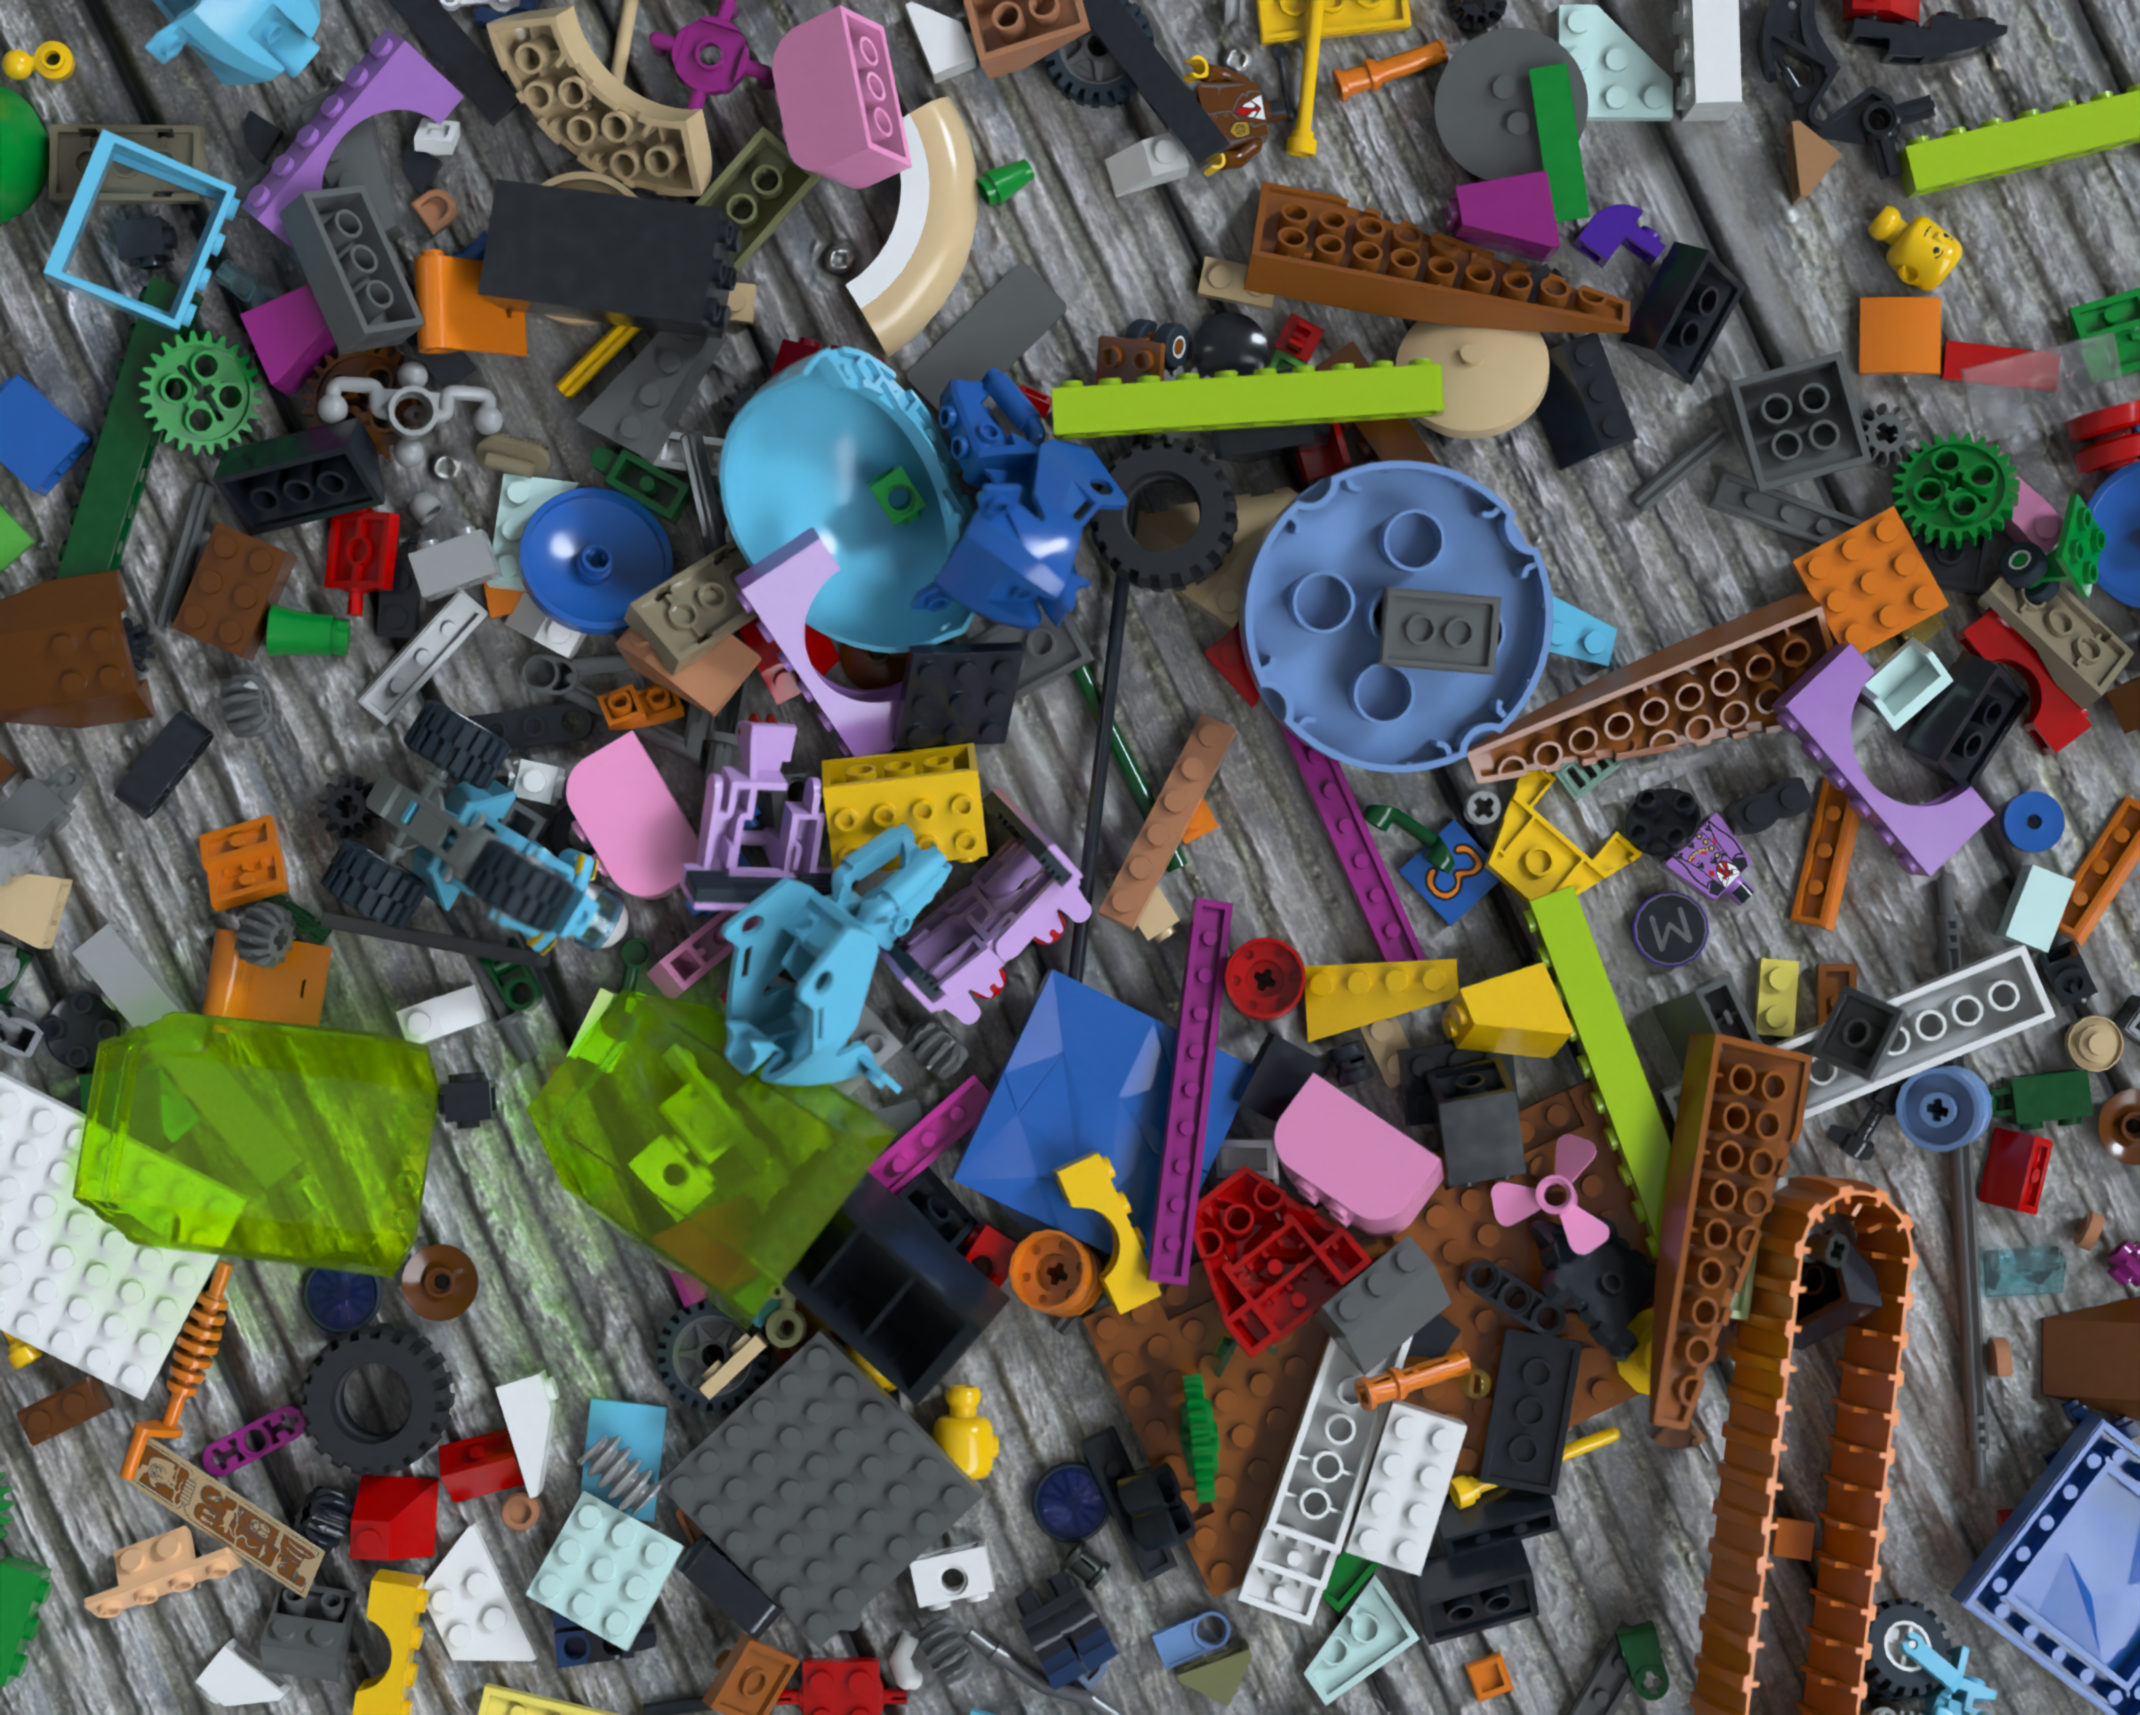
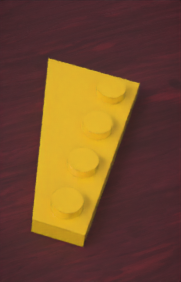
M1457 959L1304 966L1308 1042L1453 999L1458 992Z

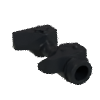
M1892 1083L1863 1095L1862 1097L1871 1108L1858 1129L1855 1131L1831 1124L1826 1132L1827 1138L1838 1144L1840 1150L1860 1162L1870 1160L1874 1155V1144L1870 1141L1871 1134H1873L1884 1115H1895L1896 1100L1901 1086Z

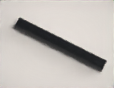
M705 1695L643 1703L644 1715H679L713 1709L702 1702Z

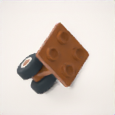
M1137 319L1128 327L1125 338L1108 335L1099 336L1096 385H1099L1098 380L1104 378H1121L1122 384L1137 383L1138 377L1149 375L1160 376V381H1163L1164 368L1175 370L1178 366H1183L1190 352V335L1188 330L1182 324L1164 323L1156 331L1157 323L1155 321Z

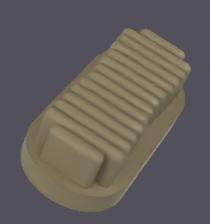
M500 431L494 435L484 436L476 449L477 459L483 467L504 474L519 475L527 478H544L551 465V448L547 447L546 442L519 439L513 435H505V433Z

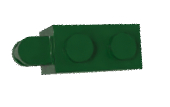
M598 447L590 455L591 464L598 472L607 476L604 482L611 489L623 494L674 525L677 524L692 498L689 485L624 448L620 455L608 448Z
M2074 1068L2001 1077V1088L1988 1089L1992 1097V1117L2006 1116L2007 1123L2019 1124L2020 1130L2044 1128L2043 1121L2057 1120L2058 1126L2081 1124V1117L2094 1115L2087 1069ZM1997 1095H2003L2005 1108L1999 1109Z

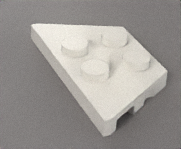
M476 1523L466 1529L424 1584L423 1589L429 1590L427 1609L452 1660L533 1661L538 1658L539 1654Z

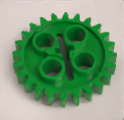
M194 331L186 332L185 342L178 334L172 335L171 342L173 347H170L165 342H159L157 345L162 355L159 356L155 353H148L146 355L153 366L140 367L139 371L148 378L147 381L135 384L136 387L146 390V395L137 398L136 402L148 405L149 409L140 415L141 418L153 417L154 422L148 430L156 432L162 429L164 431L160 439L162 444L175 439V451H182L186 444H188L190 455H197L201 445L205 455L214 454V444H216L221 452L229 449L227 439L234 444H240L242 440L238 431L240 430L245 433L253 431L246 422L247 419L260 418V415L252 410V405L263 404L264 401L254 397L253 392L263 388V384L252 383L251 377L255 376L259 370L247 369L245 367L251 356L237 357L236 354L240 346L238 343L225 348L226 336L224 335L218 336L212 342L210 331H203L199 341ZM199 356H204L210 363V372L205 377L200 376L195 369V362ZM179 365L184 367V371L190 381L180 374L177 369ZM169 379L176 380L180 385L181 392L175 400L170 399L165 393V385ZM204 386L206 391L202 396L205 400H195L194 395L197 393L195 387ZM223 387H228L234 394V402L229 408L223 406L219 400V394ZM210 406L222 416L220 422L216 420ZM194 410H199L205 418L204 426L199 431L193 429L189 423L190 414Z
M1950 432L1949 440L1945 442L1942 441L1938 434L1934 435V445L1929 446L1923 440L1920 441V453L1912 450L1907 455L1908 462L1902 461L1898 464L1899 474L1893 475L1894 488H1892V500L1896 501L1894 502V507L1898 514H1902L1901 520L1905 526L1912 524L1911 535L1914 537L1921 532H1925L1926 544H1929L1935 537L1940 538V548H1944L1948 540H1954L1956 548L1960 549L1963 539H1968L1973 547L1977 546V536L1980 534L1987 540H1991V527L2003 531L2004 519L2013 518V507L2018 506L2019 499L2017 492H2019L2020 480L2015 479L2017 478L2016 466H2009L2010 455L2005 454L1998 457V444L1988 449L1985 448L1986 437L1984 436L1976 443L1971 442L1970 432L1965 434L1962 441L1957 440L1954 432ZM1944 465H1950L1954 468L1951 470H1942L1939 467ZM1983 479L1989 481L1990 483L1986 485H1979L1974 482ZM1926 495L1935 496L1936 499L1926 501L1921 499V497ZM1960 510H1968L1972 513L1963 516L1957 514L1956 512Z
M1202 1373L1183 1375L1185 1402H1180L1182 1424L1179 1425L1182 1455H1185L1188 1477H1194L1197 1503L1216 1501L1214 1474H1217L1219 1470L1217 1451H1220L1217 1421L1213 1419L1211 1399L1205 1398Z

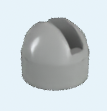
M420 492L412 497L409 508L412 517L421 526H425L437 517L443 508V504L432 494Z

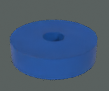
M2025 792L2014 796L2006 803L2000 816V828L2005 840L2013 848L2027 853L2045 851L2054 846L2061 838L2065 827V818L2061 806L2054 798L2042 792ZM2030 815L2037 818L2038 824L2035 829H2031L2027 825V819Z

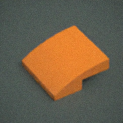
M1934 297L1860 298L1859 374L1861 376L1900 374L1901 376L1941 375L1942 299Z
M272 814L199 835L201 862L208 875L210 901L216 912L290 891L283 850Z

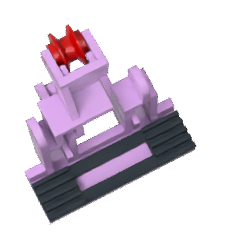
M756 713L751 714L748 721L740 720L736 741L743 760L742 767L722 766V777L720 774L713 773L708 776L696 864H683L680 886L694 910H743L784 877L810 885L823 897L832 895V868L817 867L826 815L820 805L822 787L818 777H809L806 780L803 802H784L780 834L774 827H764L763 831L743 830L744 820H753L758 790L787 791L788 782L780 772L782 762L791 761L797 730L795 724L776 722L773 714H768L765 721H760ZM740 845L762 846L772 868L737 867Z

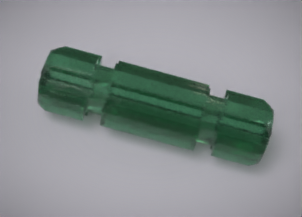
M282 894L264 898L262 903L269 902L291 911L292 919L296 921L294 929L302 935L308 934L307 938L317 945H323L332 933V929L324 928L323 925H320L321 921H315V916L294 902H287L286 897Z

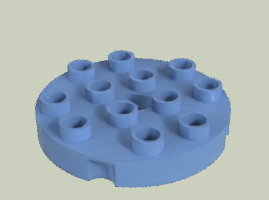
M1384 461L1346 469L1320 480L1290 501L1274 518L1254 549L1246 569L1239 605V631L1246 666L1255 688L1275 718L1292 735L1324 756L1351 766L1387 773H1410L1451 764L1467 757L1468 747L1484 739L1492 732L1502 733L1527 704L1540 680L1547 661L1553 630V601L1546 566L1538 547H1529L1520 530L1514 524L1513 519L1516 513L1495 493L1469 476L1450 468L1417 461ZM1384 587L1502 597L1495 675L1377 665L1380 630L1376 625L1375 617H1373V611L1383 601Z

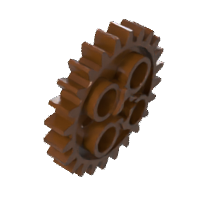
M382 347L379 353H377V348L340 354L338 350L339 358L336 360L330 355L325 354L324 357L328 366L325 369L317 365L313 367L320 375L318 380L306 379V382L314 388L313 393L302 394V398L312 403L311 407L302 410L303 414L315 418L307 425V429L330 424L320 418L317 405L321 397L325 395L327 384L331 379L339 376L375 379L380 374H388L390 382L386 389L400 390L403 387L398 382L397 373L404 362L405 356L398 352L390 359V347ZM350 392L343 396L348 405H359L364 403L365 396L369 398V393ZM413 398L404 399L396 406L395 417L404 428L412 430L413 428L418 429L423 426L417 420V415L427 414L425 407L418 405L419 400ZM369 404L365 412L358 406L348 407L345 419L348 417H359L376 445L378 459L379 455L382 454L390 462L393 461L392 450L402 437L393 432L390 427L386 429L380 428L379 418L372 414Z

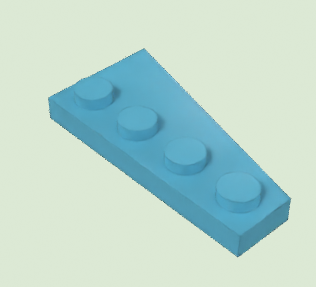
M1552 595L1553 630L1549 654L1608 667L1617 629Z

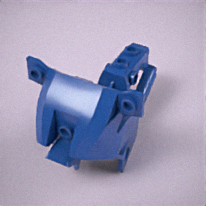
M995 367L984 375L981 380L982 382L950 379L940 396L939 422L941 427L947 429L952 441L951 453L954 459H959V465L964 472L962 475L964 482L982 488L977 496L979 507L963 536L958 538L950 551L948 559L939 574L934 576L929 585L916 592L909 604L911 610L939 611L946 609L954 601L970 612L990 621L1009 627L1034 631L1042 619L1036 601H1039L1047 617L1058 628L1067 613L1075 608L1076 591L1081 588H1089L1091 585L1089 580L1077 576V570L1073 563L1082 528L1098 509L1122 510L1128 500L1091 447L1060 440L1044 442L1046 432L1040 420L1041 414L1006 373H1001ZM989 395L1016 428L1023 430L1026 440L1014 433H1010L1007 438L990 408H985L983 402ZM1090 483H1099L1105 486L1110 494L1103 495L1096 492ZM1086 502L1090 506L1079 520L1073 518L1074 513Z

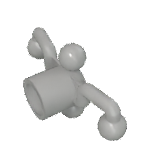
M407 361L398 369V382L403 387L400 390L383 388L380 382L372 378L339 376L329 381L326 393L321 397L317 405L320 418L327 423L333 424L343 421L348 413V404L341 396V392L369 393V409L372 414L377 418L387 420L391 430L402 437L395 445L393 452L397 463L406 468L416 467L422 462L424 448L417 438L429 433L436 423H445L450 420L454 413L455 400L481 402V407L475 411L473 416V424L481 434L494 435L499 432L503 425V415L496 408V397L488 388L449 385L441 393L429 392L423 388L428 380L427 370L424 365L417 361ZM413 398L419 400L425 406L427 418L422 427L410 430L404 428L397 421L395 409L398 403L404 399Z

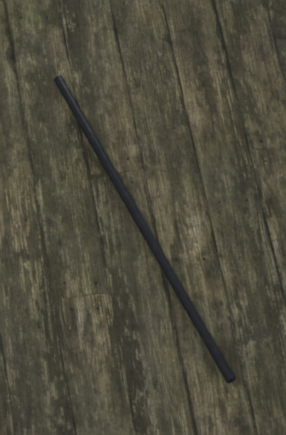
M1132 435L1131 446L1141 443L1142 447L1146 446L1147 435ZM1141 492L1134 498L1128 510V526L1134 539L1136 536ZM1117 574L1115 575L1080 872L1083 877L1079 880L1080 885L1078 887L1091 907L1130 582ZM1090 917L1081 923L1074 921L1068 977L1080 983H1083Z

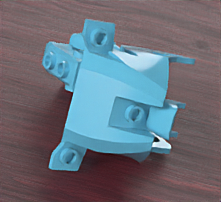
M153 0L171 24L157 32L144 47L164 65L170 58L175 57L187 43L223 84L248 85L267 82L282 72L291 78H295L320 49V46L312 39L320 24V1Z
M903 823L896 828L890 827L841 860L842 864L835 869L831 877L832 895L823 897L810 885L784 877L722 926L721 934L734 944L726 1000L725 1024L727 1044L724 1050L725 1057L732 1066L743 1075H747L759 1067L765 1060L772 1058L763 1068L760 1078L773 1084L800 1087L842 1081L864 1073L863 1075L880 1090L885 1085L897 1094L902 1090L891 1077L876 1065L872 1052L867 1045L861 1041H855L848 1047L846 1045L848 1038L857 1028L880 950L878 944L887 951L892 949L894 940L910 930L914 917L925 905L933 900L935 893L944 884L952 869V866L947 862L941 851L933 845L927 850H922L913 842L915 837L912 830ZM901 853L900 868L874 889L867 891L863 897L852 892L851 885L855 880L859 882ZM759 915L757 925L753 929L743 932L742 926L744 922L752 916ZM750 947L747 973L742 974L745 950ZM785 968L796 980L798 986L796 988L788 982L779 985L773 979ZM767 986L771 987V989L763 992Z

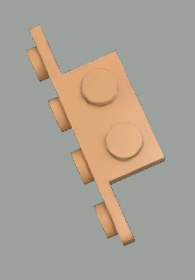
M185 1525L113 1551L118 1586L84 1598V1607L98 1618H112L121 1614L122 1610L132 1606L154 1603L158 1600V1597L168 1593L184 1592L193 1588L196 1583L207 1579L226 1577L232 1570L242 1567L241 1558L229 1548H223L196 1558L192 1531Z

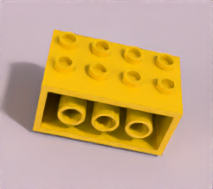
M974 743L822 761V789L833 871L842 864L841 860L888 828H896L902 823L912 830L915 837L913 842L922 850H927L933 845L943 853L947 861L958 860L962 863L977 861L980 857L988 856ZM901 853L878 869L885 872L897 871L900 868Z

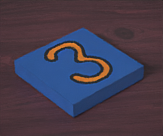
M1455 819L1437 834L1446 843L1455 861V866L1449 875L1437 869L1423 858L1430 849L1426 845L1398 870L1403 878L1449 927L1500 881L1484 867L1488 854Z

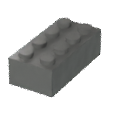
M364 185L302 192L279 213L340 354L400 345L425 325Z

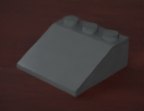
M1841 351L1728 382L1723 389L1735 433L1759 493L1872 462Z

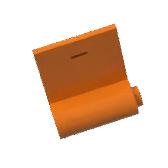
M439 249L422 250L420 252L421 256L413 259L415 302L425 322V325L417 331L419 353L449 354L457 351H468L517 357L527 356L525 312L502 309L478 295L483 261L444 256V251Z
M216 928L201 1019L208 1021L207 1028L230 1031L231 1024L247 1025L317 1037L333 947L292 940V951L286 952L283 963H277L274 968H262L248 964L245 960L239 958V951L234 949V944L238 939L234 935L235 930Z

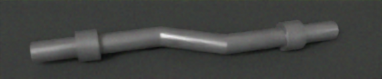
M974 1627L969 1630L964 1638L965 1641L987 1655L988 1662L998 1669L1004 1667L1041 1694L1087 1706L1099 1715H1126L1095 1692L1070 1685L1053 1691L1048 1679L1013 1656L1012 1649L1000 1641L996 1644Z

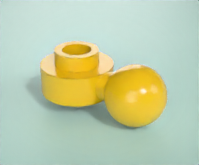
M48 41L41 44L33 56L20 49L8 51L2 59V68L8 77L15 80L26 79L32 71H38L48 81L62 82L73 74L75 59L66 45L58 41ZM52 54L60 56V61L56 65L47 64V58Z

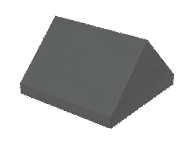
M1844 985L1810 1055L1864 1081L1873 1083L1908 1012Z

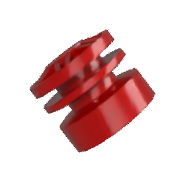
M1269 937L1252 939L1239 946L1228 961L1224 978L1226 995L1234 1009L1246 1018L1260 1022L1278 1020L1290 1013L1302 997L1306 982L1304 964L1297 952L1284 941ZM1265 971L1272 974L1271 981L1275 983V986L1273 988L1267 986L1264 991L1257 988L1258 981L1254 979V976L1256 974L1262 976Z

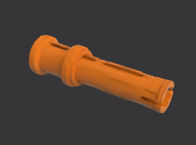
M1440 38L1437 41L1378 61L1366 58L1362 60V64L1346 70L1333 69L1332 79L1338 98L1344 103L1349 101L1350 96L1368 90L1373 93L1379 91L1382 88V83L1441 63H1447L1449 57L1447 54H1443L1447 52L1444 41Z
M1458 1350L1449 1355L1401 1370L1397 1367H1389L1384 1370L1383 1374L1371 1378L1365 1376L1356 1378L1354 1385L1355 1394L1360 1406L1368 1412L1374 1410L1377 1404L1389 1400L1395 1402L1402 1401L1413 1390L1440 1383L1453 1377L1469 1374V1369H1471L1470 1361L1463 1350Z

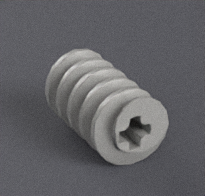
M606 1434L580 1457L577 1463L581 1465L591 1461L592 1465L587 1475L590 1477L602 1473L603 1475L597 1486L602 1488L611 1484L613 1487L608 1498L611 1500L622 1496L623 1499L618 1509L623 1511L632 1507L631 1517L659 1492L662 1485L659 1483L660 1481L648 1485L647 1482L652 1475V1471L647 1469L638 1473L637 1470L642 1460L636 1458L628 1462L627 1458L632 1450L631 1447L627 1446L617 1450L616 1448L621 1440V1436L615 1435L607 1439Z

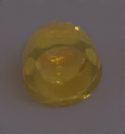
M1471 1367L1469 1374L1460 1376V1388L1469 1398L1480 1399L1489 1393L1491 1378L1484 1369ZM1474 1374H1480L1479 1393H1473Z

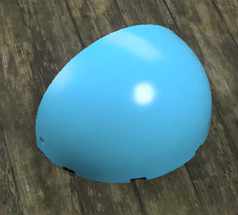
M840 347L835 350L827 348L794 363L766 382L737 414L727 432L720 458L719 479L724 512L736 544L749 567H752L813 526L841 569L833 574L817 592L810 605L806 624L834 640L868 651L904 653L908 652L909 646L936 645L966 632L975 614L956 602L952 601L946 609L939 611L911 610L909 605L916 592L929 585L934 576L939 574L948 559L950 551L958 538L963 536L975 513L971 496H963L955 474L961 471L959 464L953 458L951 448L930 412L912 389L904 391L893 380L896 378V373L871 354L851 347ZM896 463H899L926 504L925 507L920 509L922 515L906 526H903L901 522L895 526L892 524L866 484ZM904 488L892 490L888 496L889 504L893 507L904 505L908 499V492Z

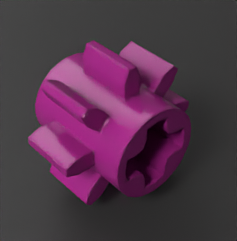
M2126 1239L2119 1243L2107 1256V1260L2113 1265L2107 1273L2119 1285L2124 1284L2126 1286L2131 1282L2137 1287L2140 1286V1242L2136 1241L2132 1244Z

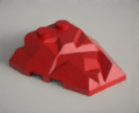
M1245 1165L1197 1202L1193 1240L1219 1306L1225 1327L1250 1359L1255 1358L1274 1343L1277 1344L1290 1335L1373 1263L1347 1230L1339 1225L1335 1226L1319 1216L1316 1210L1294 1200L1286 1194V1191Z

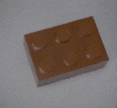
M217 522L172 628L239 657L254 661L267 630L271 605H278L298 557Z

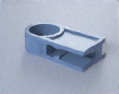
M1206 1608L1151 1634L1164 1667L1168 1670L1222 1647L1228 1641L1231 1629L1229 1620L1222 1611L1216 1608ZM1209 1615L1218 1616L1225 1623V1633L1222 1638L1213 1642L1204 1641L1197 1634L1199 1621Z

